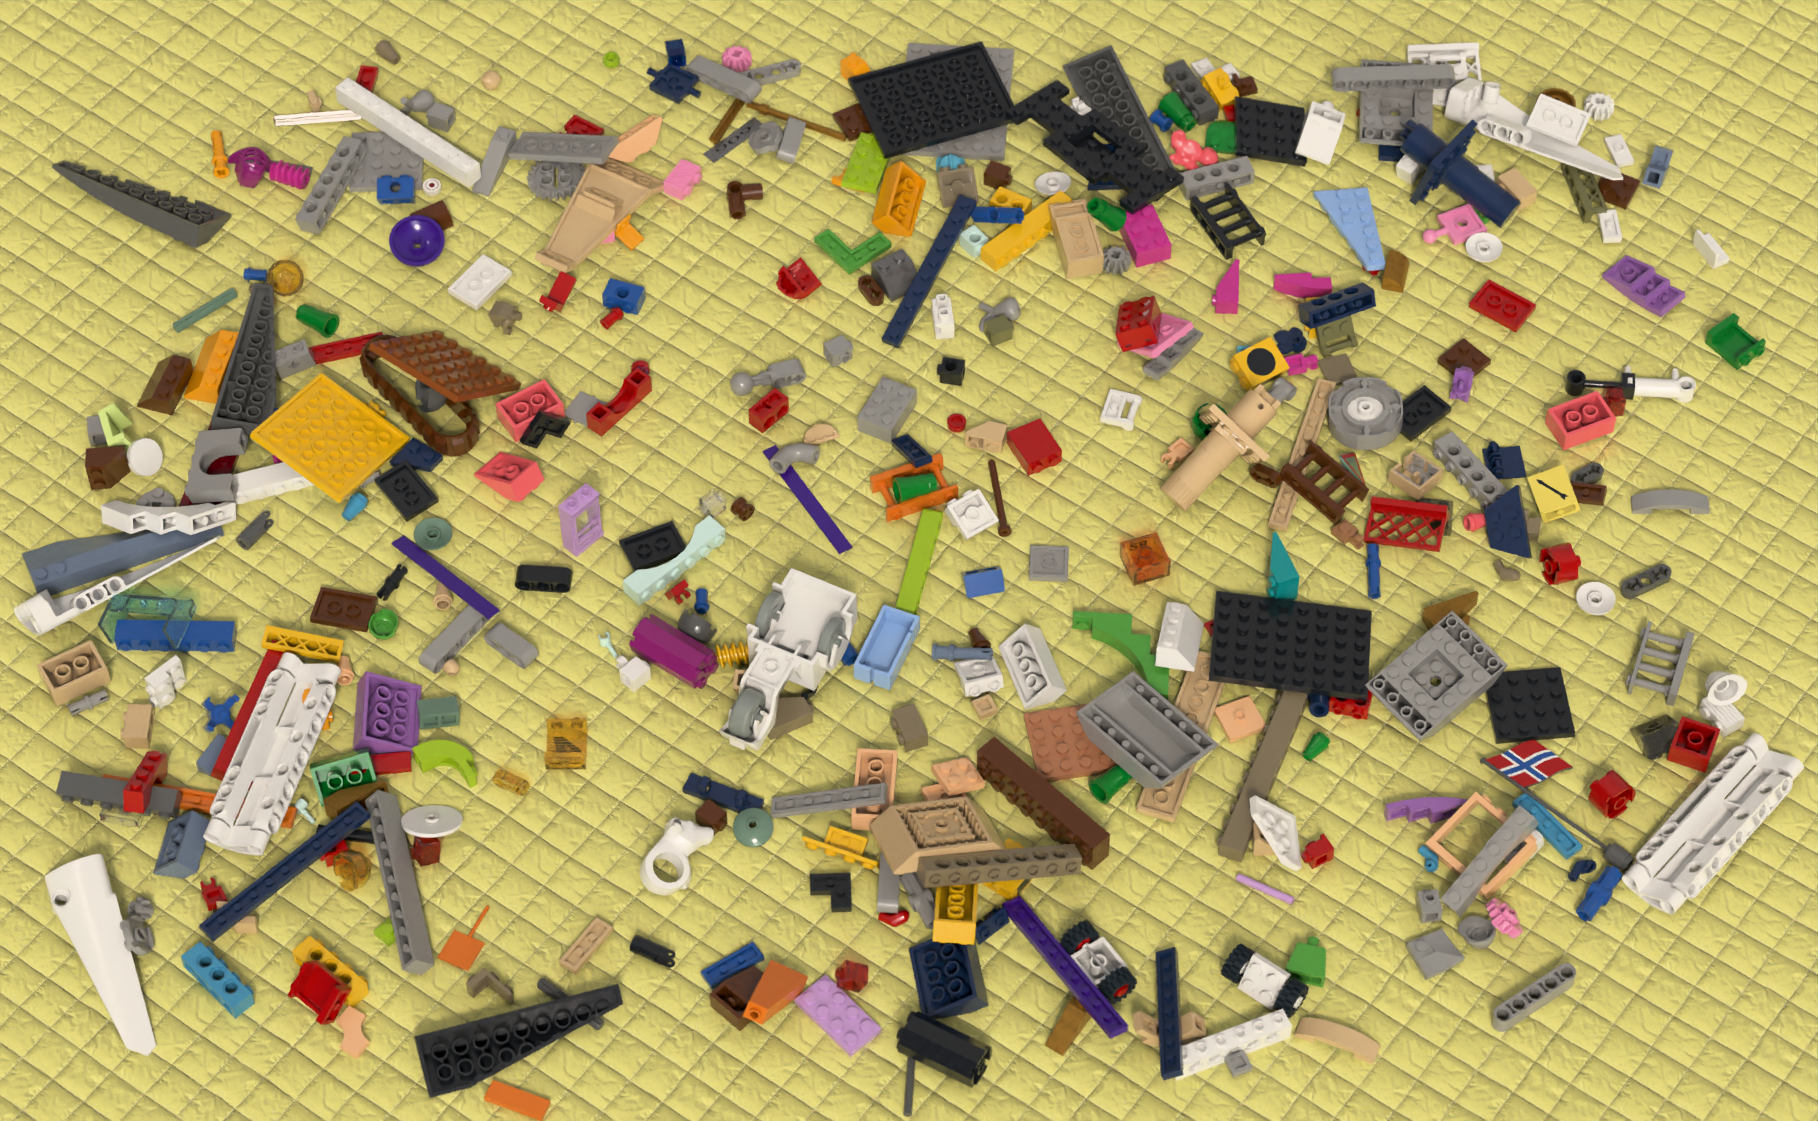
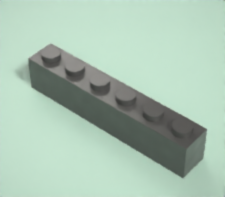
M61 771L56 791L61 801L66 803L77 801L88 807H92L95 804L100 805V808L112 810V807L119 808L121 812L131 813L124 811L123 790L128 781ZM153 786L150 804L144 814H139L143 816L155 814L159 818L170 820V817L177 818L182 794L175 789Z

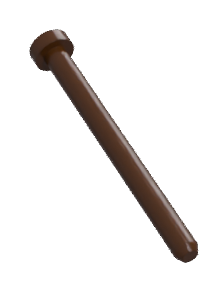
M991 459L988 462L1000 525L998 534L1001 537H1007L1012 531L1011 527L1007 525L996 463Z

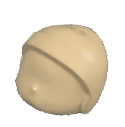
M489 70L482 75L481 83L485 89L495 90L501 83V77L497 72Z

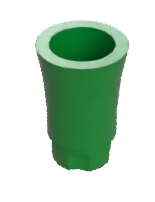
M1177 92L1167 94L1160 101L1158 109L1168 118L1173 119L1175 125L1185 133L1191 131L1196 126V119Z
M1094 197L1087 204L1088 213L1111 232L1120 230L1126 222L1127 215L1125 210L1103 199Z
M307 304L300 305L296 311L295 317L298 321L317 331L325 338L332 337L338 329L339 316L337 314L329 313Z
M933 473L908 477H894L892 479V488L895 499L898 503H902L909 499L935 492L937 490L935 476Z
M1115 765L1101 776L1089 782V789L1099 802L1107 804L1133 777L1119 765Z

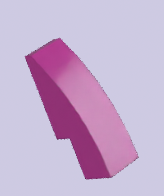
M1311 272L1274 275V290L1287 295L1305 299L1322 297L1332 293L1331 277L1312 278Z

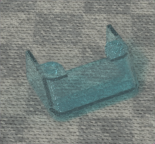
M145 593L117 594L109 600L98 622V626L108 641L114 644L117 619L125 620L128 613L168 616L162 631L173 648L178 649L197 606L190 597Z

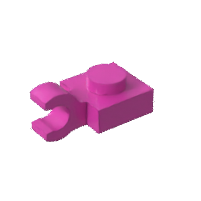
M1301 353L1284 357L1290 367L1287 371L1289 376L1306 373L1307 368L1311 370L1318 368L1317 355L1304 358Z

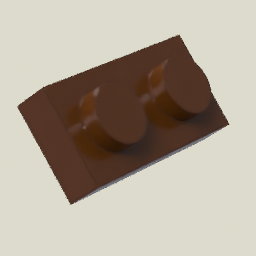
M1570 482L1578 503L1604 506L1607 486Z

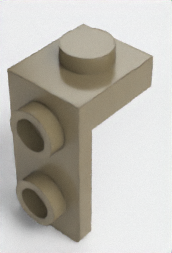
M485 968L472 975L466 983L467 993L472 998L476 997L487 986H490L509 1005L514 1003L512 989L507 984L503 985L494 972H489Z

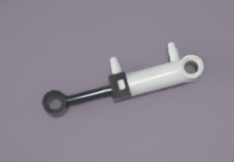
M1626 366L1624 373L1621 374L1620 382L1586 380V376L1582 371L1572 370L1567 375L1565 391L1571 396H1579L1583 393L1585 387L1619 389L1620 399L1633 400L1634 396L1676 398L1680 402L1687 403L1693 399L1696 382L1687 376L1679 378L1678 369L1676 368L1672 370V379L1635 377L1631 367Z

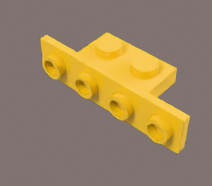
M830 826L824 843L802 837V841L806 844L805 847L816 851L819 848L825 850L824 854L835 857L837 854L842 856V860L854 864L857 861L862 863L861 866L866 869H880L878 862L863 857L869 842L867 838Z

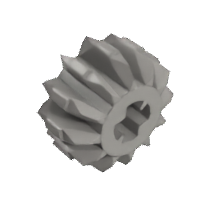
M1117 244L1116 247L1110 245L1108 249H1104L1103 270H1106L1107 274L1112 272L1115 276L1116 273L1122 275L1123 271L1128 272L1131 265L1130 252L1126 251L1125 247L1119 248Z

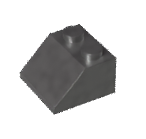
M903 249L871 264V277L877 282L891 302L905 296L917 274L913 261Z

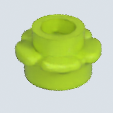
M608 52L604 55L603 63L606 67L614 68L619 65L620 58L617 53Z

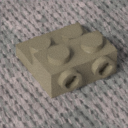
M962 164L957 165L958 169L951 170L950 167L939 168L940 172H936L938 191L940 190L942 208L953 207L959 195L976 200L979 203L974 167Z

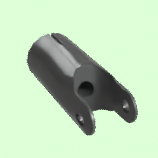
M263 511L236 538V542L241 548L249 550L274 524L272 519L266 520L271 515L270 511Z

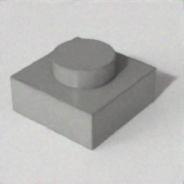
M1244 1050L1224 1057V1062L1233 1078L1252 1071V1065Z

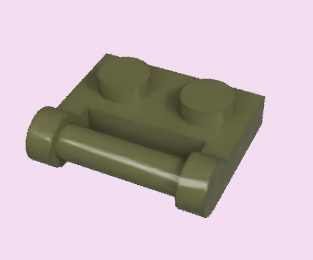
M1351 315L1315 328L1319 350L1323 358L1329 356L1330 353L1358 346ZM1347 335L1348 340L1327 347L1326 342Z

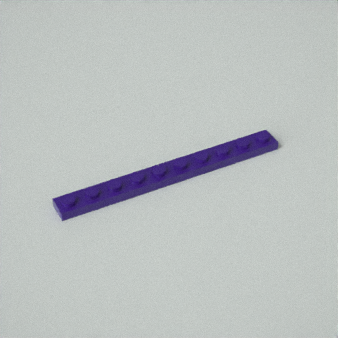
M1018 896L1002 903V907H1005L1008 917L1105 1034L1112 1039L1128 1031V1024L1025 901Z

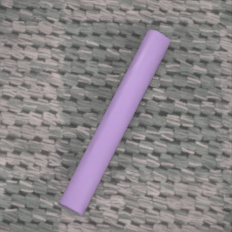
M1240 873L1236 877V881L1290 905L1294 902L1295 897Z

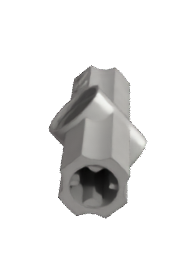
M917 872L905 873L900 877V881L908 894L909 903L913 911L918 912L926 929L932 930L935 911L932 893L929 888L923 887Z

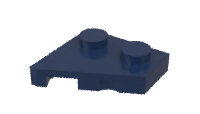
M412 438L390 460V466L395 467L406 460L414 470L420 469L432 472L441 463L443 456L417 439Z

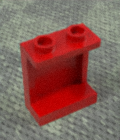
M318 960L307 961L300 967L296 980L290 986L288 996L290 998H299L318 1014L316 1021L321 1025L334 1023L352 989Z

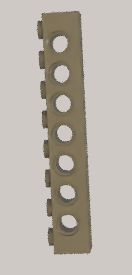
M1075 844L919 857L917 875L924 888L1080 874L1082 856Z

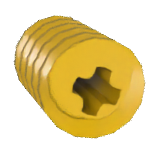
M739 641L738 647L735 646L734 642H731L730 648L727 647L726 643H723L722 649H720L718 644L715 645L717 661L722 668H725L726 662H728L730 667H733L734 661H736L738 666H741L742 660L746 665L749 664L748 641H746L745 646L742 641Z

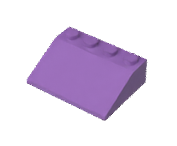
M366 671L357 683L353 750L368 747L370 754L410 751L413 754L412 748L418 745L419 722L417 717V700H421L422 686Z

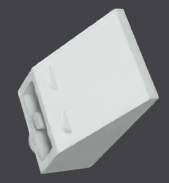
M1312 101L1303 120L1295 153L1329 165L1346 114L1334 110V105L1330 101H1324L1321 104Z

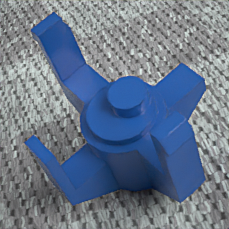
M236 694L231 695L222 704L218 705L210 702V697L205 698L201 705L208 712V721L203 729L210 733L214 731L216 725L223 724L231 730L234 721L230 719L229 709L235 702L239 701L240 697Z

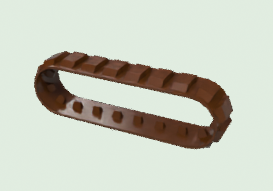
M379 335L369 340L361 350L362 356L359 358L363 376L367 378L368 383L374 389H377L379 394L390 402L391 407L396 412H400L401 417L407 423L412 424V428L419 435H422L427 444L434 447L437 452L450 457L468 453L478 442V434H480L479 423L476 414L472 413V409L465 402L455 403L447 398L445 404L466 424L467 429L463 433L453 436L437 432L373 366V362L381 357L368 349L370 343L397 337Z

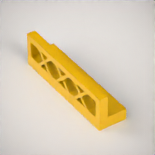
M266 625L261 648L339 663L343 652L344 640Z

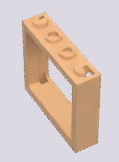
M1477 792L1426 842L1427 848L1433 851L1438 856V859L1457 876H1460L1466 867L1440 845L1441 841L1478 804L1502 825L1508 819L1506 813L1501 808H1495L1491 805L1492 802L1486 795L1483 794L1481 796ZM1530 834L1523 841L1526 845L1487 885L1483 884L1478 894L1486 901L1538 850L1537 840L1534 836Z

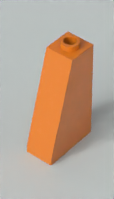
M770 960L747 1004L743 1017L761 1025L802 993L808 976Z

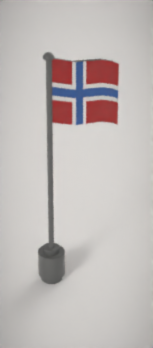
M1535 740L1520 743L1503 754L1488 759L1485 757L1480 759L1481 765L1485 764L1602 847L1604 849L1603 854H1605L1603 859L1614 867L1626 871L1631 866L1634 858L1626 849L1616 842L1613 844L1609 843L1606 846L1526 789L1542 783L1559 772L1572 769L1573 767Z

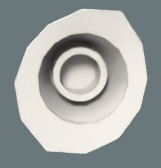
M1713 671L1706 678L1704 685L1708 692L1707 699L1714 705L1722 706L1738 701L1745 693L1748 683L1740 675Z

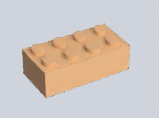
M857 749L854 787L886 783L888 790L886 804L852 808V829L870 830L869 825L888 807L894 805L898 767L897 750Z

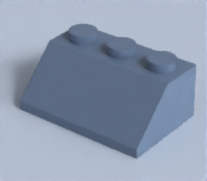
M192 810L169 821L153 873L183 879L194 875L200 867L199 861L205 850L206 840L203 835L209 820Z

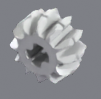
M1596 91L1595 94H1589L1588 98L1584 101V111L1590 113V118H1594V121L1599 119L1602 122L1604 119H1609L1610 115L1614 112V100L1610 98V95H1604V92L1599 94Z

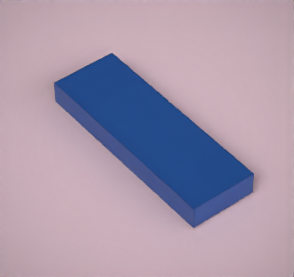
M751 942L702 970L701 976L711 990H713L723 981L764 961V956L754 942Z

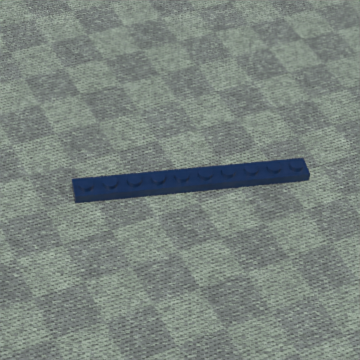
M959 195L882 337L883 343L897 348L902 344L977 205L976 200Z
M355 802L199 925L200 930L212 942L217 940L371 818L370 813L358 802Z

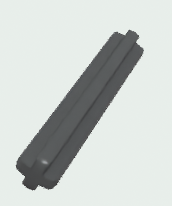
M541 978L537 982V988L554 1000L570 996L546 978ZM598 1017L587 1024L596 1030H600L604 1026V1020Z

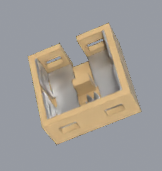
M1412 451L1404 458L1403 469L1405 471L1400 473L1401 463H1398L1389 471L1388 481L1416 500H1419L1442 481L1444 470L1416 451Z

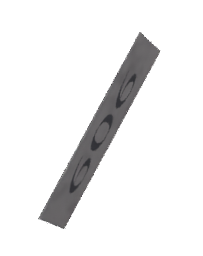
M755 117L703 155L715 163L748 139L753 131L757 132L762 123Z

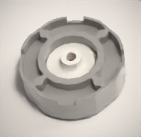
M1375 377L1352 378L1344 381L1339 389L1333 390L1328 400V423L1331 434L1338 442L1354 450H1377L1389 445L1398 437L1403 426L1401 394L1397 389L1393 390L1386 385V381Z

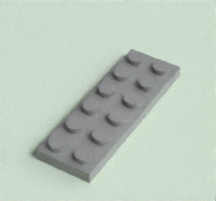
M523 132L508 152L509 159L604 164L619 142L617 136Z

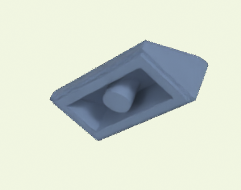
M217 734L196 762L199 771L209 776L211 775L226 741L225 737Z

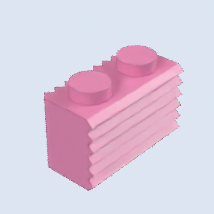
M681 159L664 180V193L682 201L686 195L689 196L692 193L694 185L701 182V167Z

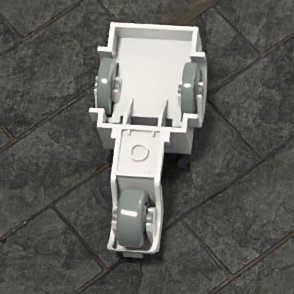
M793 568L790 569L781 585L775 582L772 584V592L763 601L756 617L755 626L749 623L746 626L750 666L741 679L738 698L729 710L728 721L719 730L722 736L730 740L731 745L745 750L746 747L753 750L760 749L775 724L779 695L788 680L809 689L801 694V697H804L805 700L812 698L816 694L818 684L825 672L832 671L839 664L847 649L853 626L857 621L856 594Z

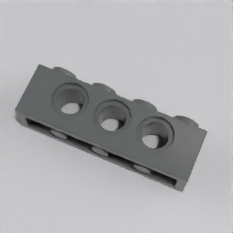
M1182 59L1165 66L1163 75L1165 84L1170 86L1172 92L1178 93L1183 103L1193 114L1197 124L1201 126L1218 119L1219 106L1186 62Z

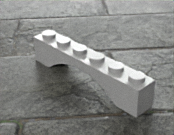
M1519 805L1440 899L1443 904L1457 916L1461 917L1473 903L1481 887L1495 868L1514 848L1526 840L1539 823L1536 818Z

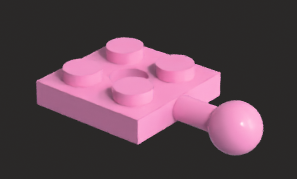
M1466 204L1437 215V221L1442 228L1435 231L1427 229L1424 231L1422 238L1424 242L1432 244L1436 241L1437 237L1447 234L1455 246L1467 241L1473 234L1487 233V228L1472 206ZM1458 223L1466 224V226H1459Z

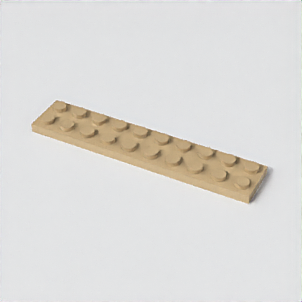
M1198 651L1195 671L1186 672L1174 706L1207 734L1225 683L1208 681L1211 654ZM1196 763L1162 788H1143L1136 812L1175 823Z

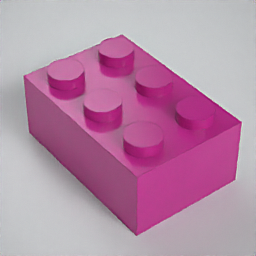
M1153 204L1145 206L1133 215L1125 211L1127 215L1126 222L1119 232L1130 252L1135 267L1171 259L1172 244Z

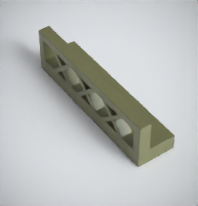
M1563 163L1561 170L1582 222L1590 223L1593 214L1607 213L1608 208L1594 174ZM1583 174L1589 177L1588 182L1581 179L1580 175ZM1586 188L1593 190L1595 194L1592 195L1586 192ZM1592 201L1600 204V207L1593 208Z

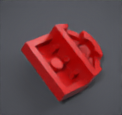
M801 257L787 269L783 266L778 272L779 277L778 282H776L778 289L792 299L806 298L822 285Z

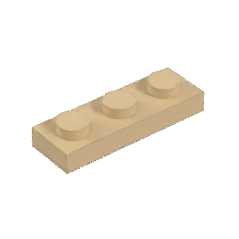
M596 917L559 960V965L576 975L612 934L613 927Z

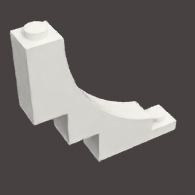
M115 500L102 504L101 514L103 524L129 534L147 529L160 535L173 530L193 535L235 521L236 506L234 501H227L217 505L205 503L180 507H149Z

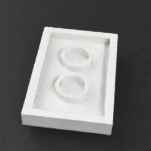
M1540 94L1526 127L1577 147L1591 114Z
M483 254L448 288V294L478 310L512 276V271Z

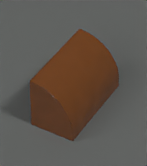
M443 200L409 214L410 216L421 215L433 219L439 224L442 231L454 226L451 215Z

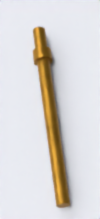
M751 102L746 105V107L756 110L759 114L765 116L768 114L785 121L790 116L806 122L805 128L842 141H845L847 135L772 109L769 105Z

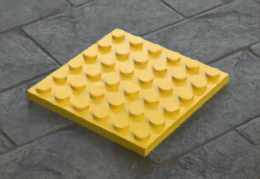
M323 373L315 377L250 434V438L338 503L346 499L410 440L409 436Z

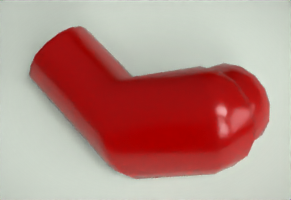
M901 910L892 915L880 913L878 920L892 927H897L906 923L910 914L907 910Z

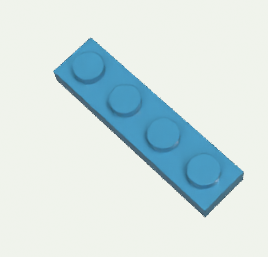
M1524 793L1512 802V806L1515 809L1520 805L1536 818L1539 824L1535 829L1566 860L1582 850L1583 845L1543 805Z

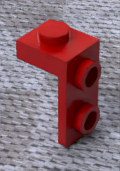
M560 271L548 296L542 295L539 300L540 303L544 304L543 308L550 312H553V310L561 312L577 279Z

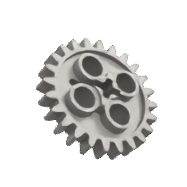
M536 161V166H531V171H528L527 181L531 193H535L536 197L541 196L542 200L548 197L549 201L555 198L557 202L561 197L563 200L566 199L565 196L567 195L572 197V193L576 190L585 172V167L582 166V163L542 161L540 163ZM556 167H557V170H558V173H557L558 188H556V184H555V182H556L555 168H556Z

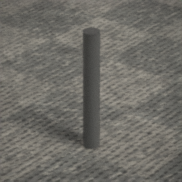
M910 1057L907 1058L903 1113L906 1117L912 1116L916 1060Z

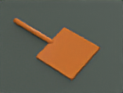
M488 905L484 908L468 935L456 930L453 931L438 955V959L469 971L485 945L484 942L472 938V935L489 910Z

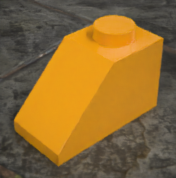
M854 52L840 61L841 76L847 81L850 77L871 72L866 62Z

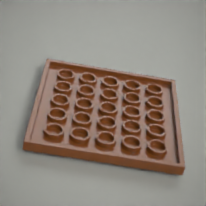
M438 330L371 342L368 348L455 403L519 390L521 383L515 380L516 378L513 375L502 372L500 367L489 364L485 358L476 356L472 353V350L461 347L457 341L448 339Z

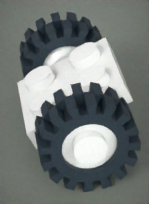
M1241 943L1229 954L1221 970L1222 976L1235 984L1239 983V990L1270 1010L1283 1009L1288 1018H1291L1299 1010L1300 1005L1303 1004V1000H1305L1308 994L1309 986L1295 977L1287 982L1291 974Z

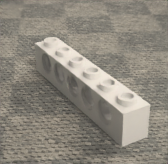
M1283 1009L1182 1046L1184 1075L1175 1077L1176 1081L1224 1063V1057L1244 1050L1245 1054L1290 1038L1292 1025Z

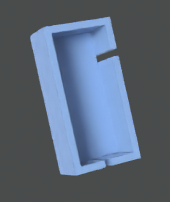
M883 605L853 665L854 678L867 683L874 681L875 686L891 690L912 647V643H914L920 631V616Z

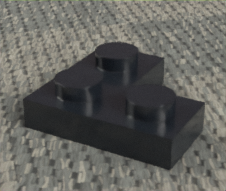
M539 410L520 438V442L523 445L537 449L546 434L561 438L569 427L570 422L566 418Z
M851 872L810 874V896L831 895V913L852 912Z

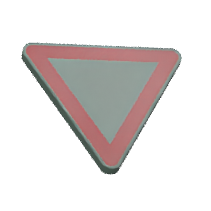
M1351 452L1339 455L1338 457L1343 463L1341 466L1365 484L1356 454Z

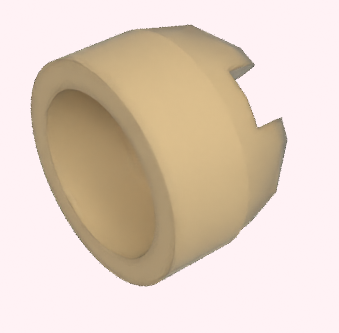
M450 659L444 664L442 670L449 676H456L459 673L460 666L454 659Z

